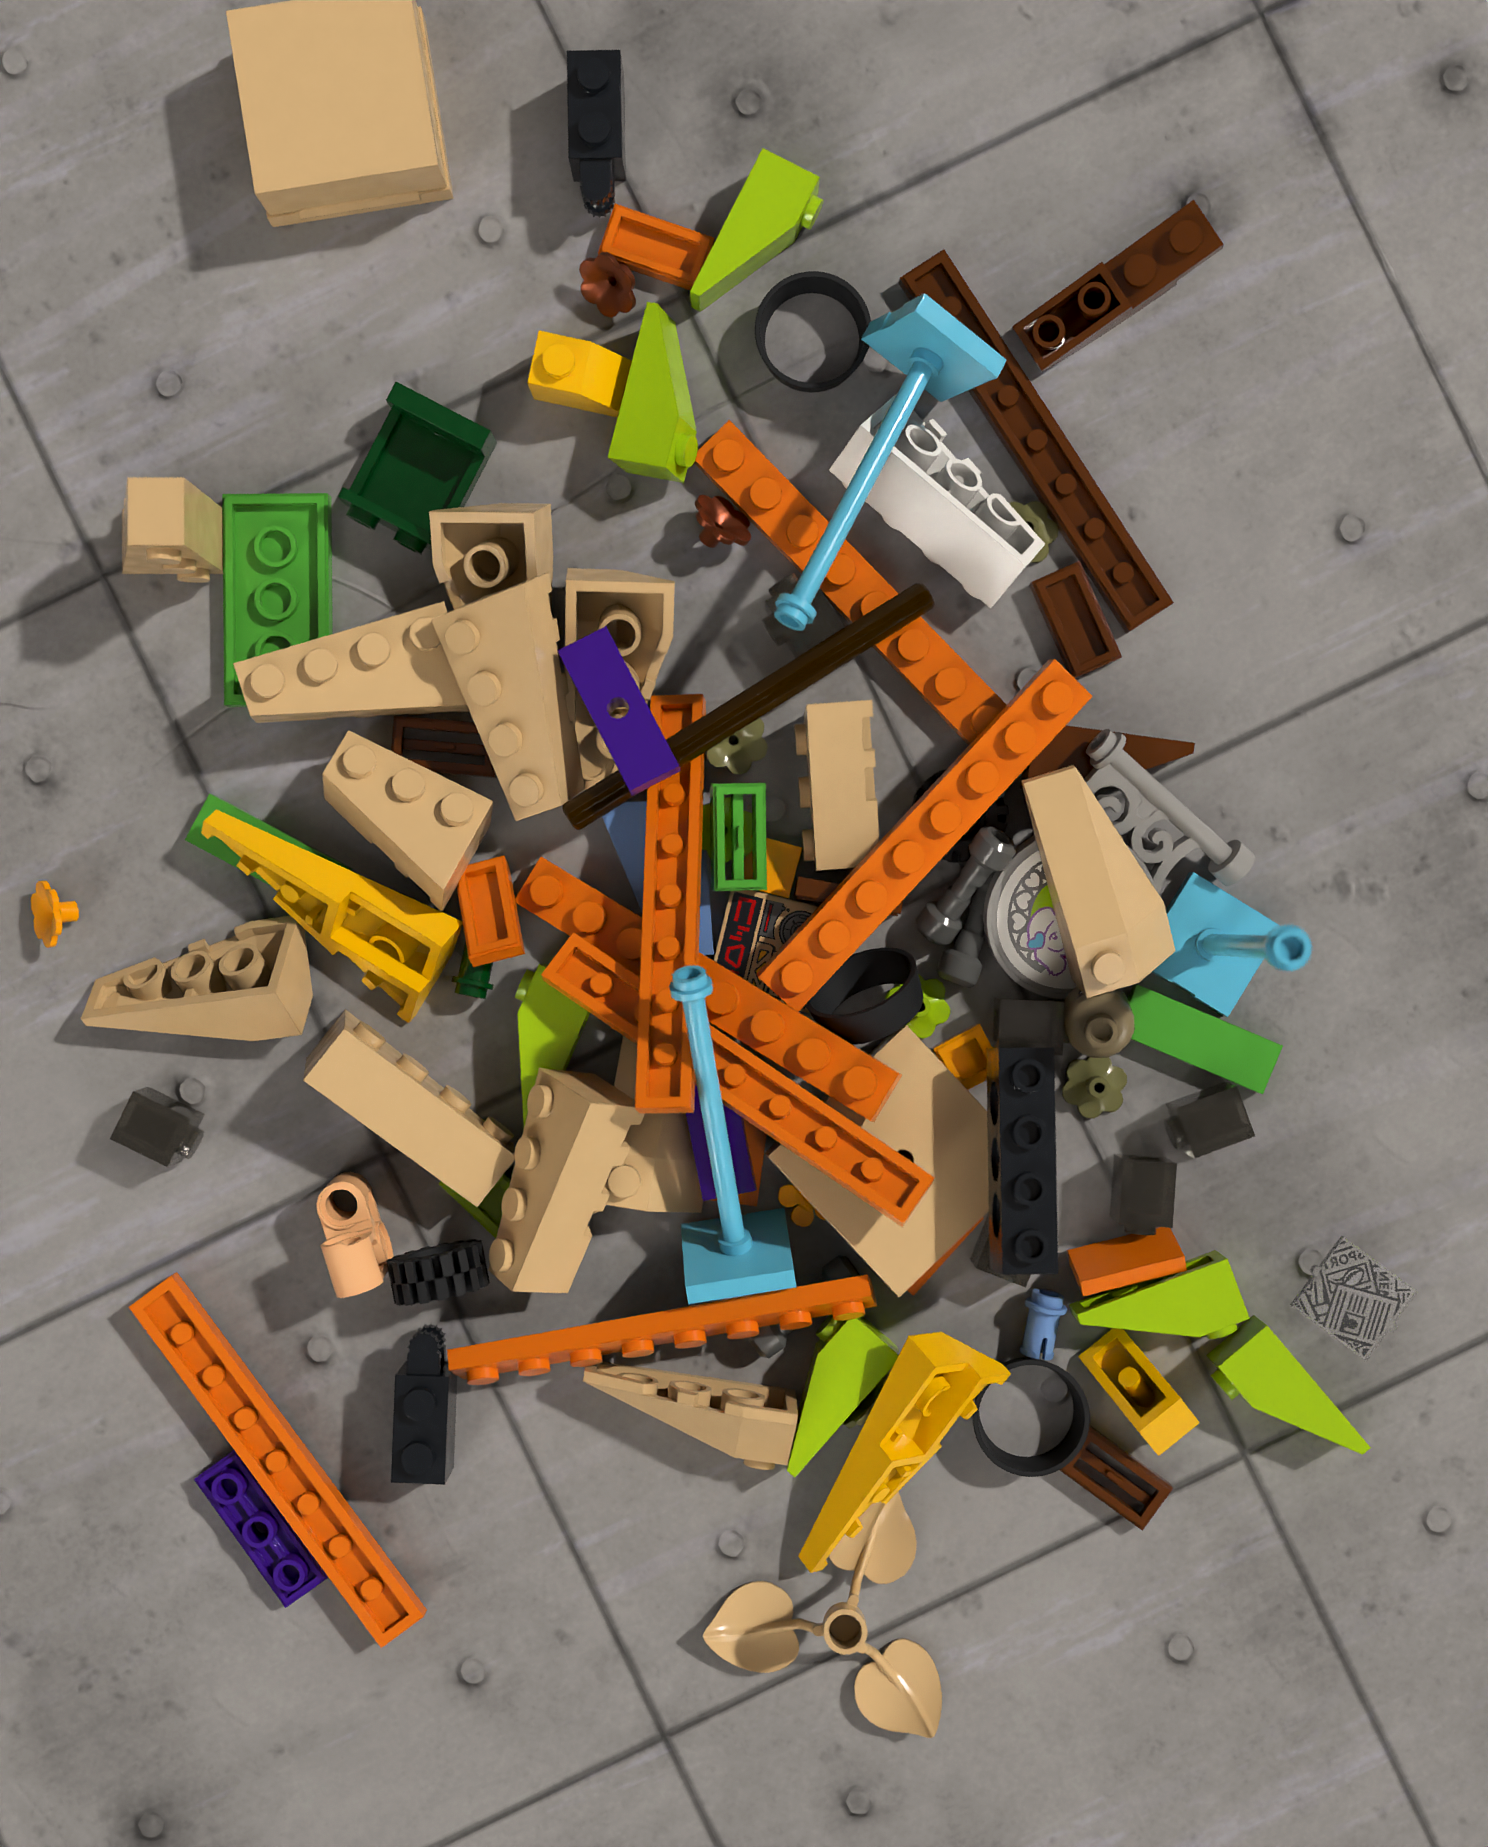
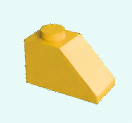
M539 330L527 384L535 400L618 417L632 361L591 341Z
M1112 1328L1078 1356L1158 1456L1200 1423L1181 1397L1124 1329Z

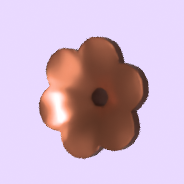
M602 252L596 258H586L580 264L579 271L584 279L581 284L582 295L588 302L596 304L602 315L613 318L619 312L627 313L635 307L636 297L632 291L635 286V279L626 264L618 263L616 258L608 252Z
M706 495L698 496L694 502L698 510L695 517L698 523L704 527L699 534V539L704 545L709 548H715L719 542L726 545L736 543L745 546L751 540V534L747 530L750 522L743 513L735 510L732 504L721 496H714L713 498Z

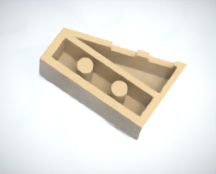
M127 477L124 508L122 509V574H177L178 581L191 583L209 582L210 574H223L222 507L184 477Z
M872 700L806 704L803 715L804 723L794 724L796 756L806 755L808 776L798 777L800 809L810 808L811 829L802 830L804 861H814V872L854 869L879 842L877 798H875L873 767H876L875 749H872L870 717H873Z
M348 730L322 773L324 799L369 843L376 844L395 863V868L406 878L409 876L442 912L490 827L493 801Z

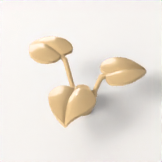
M899 1492L887 1504L882 1502L873 1503L859 1517L863 1526L861 1531L854 1538L844 1534L830 1553L829 1558L836 1567L854 1571L847 1602H839L832 1605L826 1611L823 1623H815L804 1619H792L793 1603L789 1595L782 1588L771 1582L752 1581L738 1587L727 1597L716 1616L704 1631L703 1639L705 1643L722 1659L740 1668L759 1673L779 1671L796 1659L799 1652V1642L794 1631L795 1629L811 1632L815 1636H824L830 1649L838 1654L849 1655L857 1651L861 1654L865 1653L874 1661L866 1663L860 1668L854 1684L855 1700L863 1716L877 1727L888 1731L915 1734L926 1738H933L937 1732L942 1709V1691L939 1674L931 1656L918 1643L906 1638L892 1641L885 1648L883 1654H881L875 1647L865 1642L867 1639L866 1620L863 1612L857 1607L864 1575L872 1582L888 1584L904 1576L911 1568L915 1559L917 1546L915 1530L904 1508Z

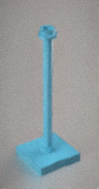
M925 293L905 303L903 307L896 311L888 312L871 321L861 338L862 341L907 376L792 593H781L775 602L777 609L774 616L788 628L802 631L806 624L813 622L817 612L811 603L923 390H926L938 401H945L998 378L1007 361Z
M1189 872L1166 909L1176 951L1153 970L1152 973L1191 994V997L1218 1014L1228 1017L1263 959H1266L1271 966L1278 970L1294 971L1307 963L1311 955L1312 945L1309 936L1301 928L1294 925L1280 926L1198 874Z
M701 966L681 967L673 972V981L670 983L669 988L671 997L674 1000L681 1001L683 1004L720 1219L715 1218L681 1224L684 1278L688 1304L795 1288L797 1286L785 1208L741 1215L705 997L713 991L712 979L706 974L705 968Z

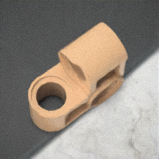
M341 1173L334 1177L319 1194L316 1206L327 1240L321 1244V1249L337 1298H346L364 1293L381 1285L384 1276L388 1272L387 1260L394 1257L388 1231L381 1220L372 1187L368 1180L357 1173ZM343 1189L351 1192L357 1200V1209L347 1212L338 1208L333 1201L334 1191Z

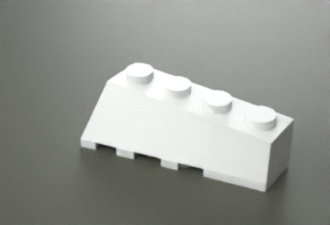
M897 394L860 425L829 469L832 474L842 481L846 489ZM913 410L865 502L882 515V518L890 527L899 530L916 544L931 562L940 565L957 579L971 596L980 599L989 608H992L1044 547L1045 543L1001 494L993 493L989 495L984 490L980 477L982 472L969 458L959 460L942 442L947 433L934 419L925 423Z

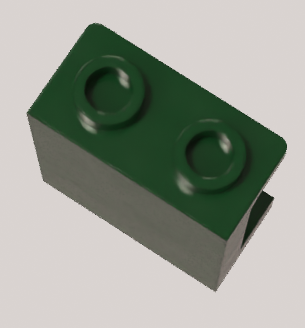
M395 382L386 399L391 407L387 418L350 489L342 487L337 497L349 507L346 516L371 530H375L378 523L396 532L393 538L395 542L422 555L425 547L432 550L429 512L465 506L497 442L491 430Z

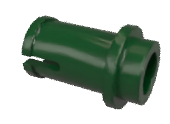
M466 941L458 977L452 976V982L456 983L454 993L486 999L487 990H493L494 987L493 984L489 983L493 962L473 967L468 958Z

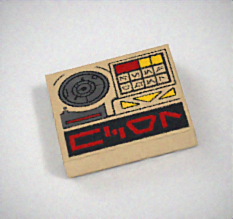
M752 890L730 891L714 961L785 1003L756 976V973L818 906ZM806 1005L800 1010L802 1012L810 1013L806 1008Z

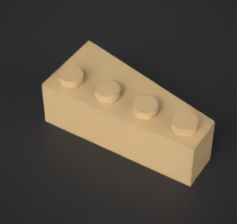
M549 572L431 619L516 821L562 806L585 789L575 726L573 721H569L565 697L569 693L566 672L561 673L556 642L560 640L557 618H552L548 593L552 592Z
M444 601L233 663L250 716L256 723L322 720L340 717L364 718L377 717L379 715L470 712L431 619L447 613Z
M345 1009L306 1058L303 1081L478 1207L514 1162L515 1147L510 1141L514 1135L503 1124L490 1116L483 1120L470 1109L472 1104L460 1092L449 1085L442 1087L428 1075V1070L417 1060L405 1053L402 1055L387 1043L380 1033Z
M539 1068L535 1086L532 1087L528 1095V1114L523 1134L515 1147V1166L510 1186L502 1198V1217L497 1237L490 1246V1265L488 1271L512 1292L568 1293L592 1238L588 1226L591 1216L597 1212H603L609 1199L610 1193L606 1189L605 1183L613 1166H623L630 1150L629 1145L623 1141L630 1125H640L645 1113H638L635 1109L634 1099L596 1074Z

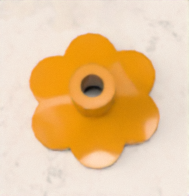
M38 881L35 888L36 893H33L31 896L34 931L37 938L43 940L44 946L51 948L56 946L58 935L62 933V923L77 921L79 909L75 901L59 902L56 890L51 889L48 881Z

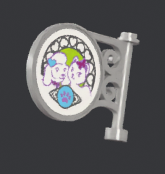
M1105 729L1093 738L1086 749V753L1091 757L1090 764L1094 768L1084 778V781L1093 794L1102 787L1108 786L1117 787L1122 791L1125 799L1124 812L1119 819L1111 822L1120 836L1128 832V848L1158 894H1160L1162 885L1172 868L1180 859L1196 848H1200L1211 858L1208 870L1225 886L1237 883L1250 871L1255 861V855L1239 840L1225 843L1123 750L1126 737L1121 732L1113 733L1109 729ZM1100 794L1096 797L1103 810L1106 807H1110L1114 812L1122 810V804L1116 797L1110 794ZM1163 819H1168L1184 834L1183 837L1173 843L1172 836L1166 830L1153 828L1149 832L1148 838L1153 843L1159 842V845L1153 850H1145L1142 845V837L1147 828ZM1034 834L1030 839L1015 848L1016 854L1003 871L995 872L989 884L984 902V932L994 958L1016 983L1041 996L1066 999L1067 995L1077 985L1071 979ZM1144 862L1150 864L1155 863L1151 870V873L1149 872Z

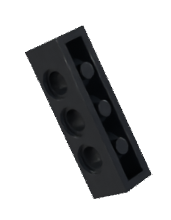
M1054 1047L986 1048L990 1268L1002 1275L1058 1274Z

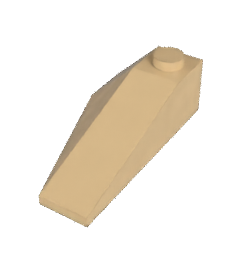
M568 568L565 600V646L606 626L644 700L648 703L656 685V679L673 639L675 581L624 570ZM565 667L569 693L565 695L569 721L574 722L585 786L584 790H587L617 771L618 768ZM618 707L612 712L611 717L622 718L628 713L629 709Z
M1074 765L1022 780L1071 979L1086 998L1141 982L1176 951L1162 898Z
M623 1036L614 1087L635 1100L637 1045ZM645 1113L640 1125H630L623 1141L630 1147L623 1166H613L605 1183V1187L610 1193L606 1205L646 1212L701 1213L703 1199L686 1113Z
M603 1361L599 1364L585 1367L583 1382L734 1458L744 1459L743 1463L748 1467L772 1470L775 1468V1464L788 1465L798 1418L795 1389Z

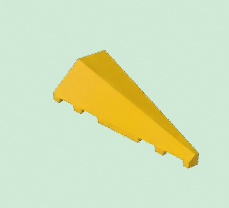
M217 809L203 821L201 834L207 839L215 836L222 840L240 857L236 866L247 876L253 872L260 875L277 891L273 900L332 955L341 952L365 973L361 981L371 991L378 986L382 988L400 1005L397 1015L404 1021L411 1022L451 958L463 925L462 921Z
M943 1332L909 1335L798 1555L810 1573L821 1571L828 1565L826 1559L844 1534L854 1538L861 1531L863 1526L859 1517L873 1503L882 1502L887 1504L942 1447L940 1444L941 1440L959 1416L968 1420L978 1410L973 1399L988 1384L997 1383L1002 1385L1009 1378L1011 1373L1002 1363Z

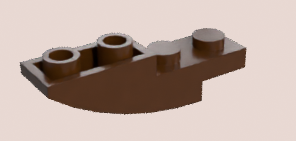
M1193 200L1107 263H1099L1020 320L1012 328L1043 372L1098 339L1177 285L1179 279L1223 249L1224 244L1195 200Z

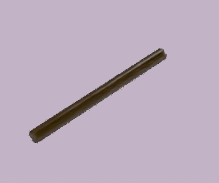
M915 583L666 739L679 767H682L933 609L935 603L930 591L923 583ZM619 770L567 801L562 809L571 825L576 830H581L635 795H631Z

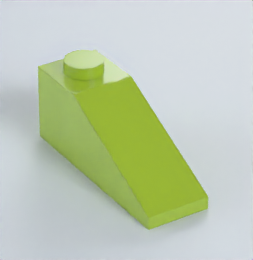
M762 148L690 290L692 308L699 312L703 311L792 245L802 226L809 230L812 228L824 202L823 199L818 197L819 176Z
M647 302L607 458L627 473L684 483L687 469L695 462L698 442L676 324L657 303Z
M545 963L539 964L535 972L529 969L526 970L515 994V998L522 1001L517 1014L524 1126L528 1114V1095L532 1087L535 1086L539 1068L566 1071L591 1014L543 981L541 974L548 966Z
M1216 1250L1187 1260V1271L1104 1291L1069 1304L1072 1315L1080 1325L1190 1337L1206 1335L1208 1339L1228 1336L1238 1329L1237 1323L1250 1319L1228 1258Z
M829 1315L816 1331V1335L820 1339L815 1344L798 1409L797 1425L788 1465H786L787 1472L794 1478L888 1373L899 1355L898 1347L863 1316L852 1320L837 1321L833 1320V1315Z
M1255 1315L1206 1355L1217 1368L1210 1376L1231 1400L1240 1395L1251 1407L1362 1455L1371 1449L1268 1325Z

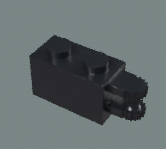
M621 50L567 51L568 159L574 182H580L582 185L580 186L581 194L584 197V207L588 210V214H593V217H606V214H611V209L614 207L615 181H626L625 91Z
M432 1323L430 1325L425 1324L423 1328L420 1327L418 1332L412 1336L413 1339H410V1345L407 1347L410 1349L407 1353V1361L395 1374L391 1483L445 1485L454 1468L457 1375L450 1372L448 1363H445V1333L442 1332V1328L440 1329L437 1325H432Z

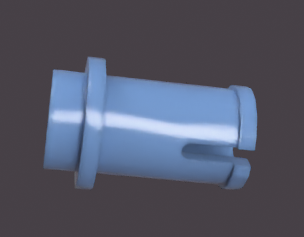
M1033 1289L1032 1296L1025 1299V1306L1029 1308L1023 1342L1020 1345V1353L1034 1359H1039L1040 1353L1043 1354V1360H1052L1054 1358L1053 1351L1060 1316L1067 1313V1307L1063 1305L1064 1296L1062 1294L1047 1289Z

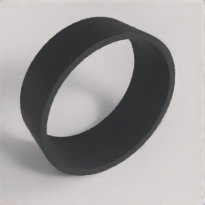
M801 272L777 283L762 300L755 320L756 345L767 368L781 383L797 391L822 392L843 383L864 360L869 345L862 341L861 338L871 322V318L861 295L845 280L825 272ZM807 293L823 294L840 302L853 316L859 334L858 352L850 369L839 377L820 383L801 382L784 375L770 362L765 348V333L768 322L776 309L792 297Z
M875 948L855 953L847 959L806 1003V1008L816 1023L852 1045L869 1043L884 1038L910 1022L922 1006L923 992L916 961L910 953L898 948ZM883 984H903L893 995L872 1007L849 1014L831 1015L842 1002L858 992Z
M1021 1357L1002 1363L1008 1370L1019 1366L1037 1365L1047 1367L1057 1373L1066 1383L1071 1393L1073 1419L1066 1436L1050 1451L1030 1457L1007 1453L988 1438L981 1424L979 1407L984 1393L990 1386L988 1384L976 1396L975 1405L978 1410L973 1414L974 1432L981 1449L995 1465L1019 1476L1038 1477L1062 1469L1077 1456L1088 1435L1090 1411L1084 1391L1068 1372L1042 1359Z

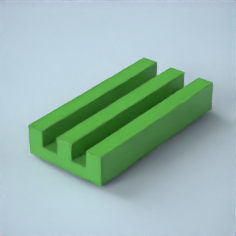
M710 783L711 890H767L766 783ZM724 794H731V880H725ZM743 794H752L753 879H744Z

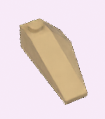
M498 503L432 510L429 512L433 568L439 583H444L453 610L549 572L552 587L553 539L551 504ZM552 592L548 593L550 608L552 607Z
M291 916L250 921L234 927L236 936L212 945H208L205 939L188 944L189 953L164 963L154 957L98 978L94 982L81 1020L85 1026L245 1041L302 1035L313 997L304 928Z

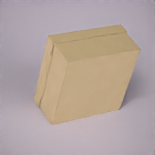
M290 0L226 11L254 192L265 208L267 219L273 227L454 199L426 21L422 8L417 6L416 0Z
M907 1025L888 1035L869 1053L875 1059L902 1074L875 1122L869 1121L827 1094L821 1099V1101L935 1177L934 1182L903 1227L776 1141L765 1152L771 1162L898 1297L903 1295L989 1211L987 1110Z

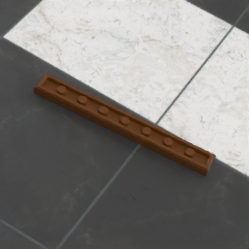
M943 249L900 277L899 285L910 301L924 293L927 294L1007 360L998 378L968 391L1039 501L1046 507L1052 521L1057 524L1058 530L1078 561L1081 562L1082 567L1125 633H1129L1172 605L1174 602L946 251Z

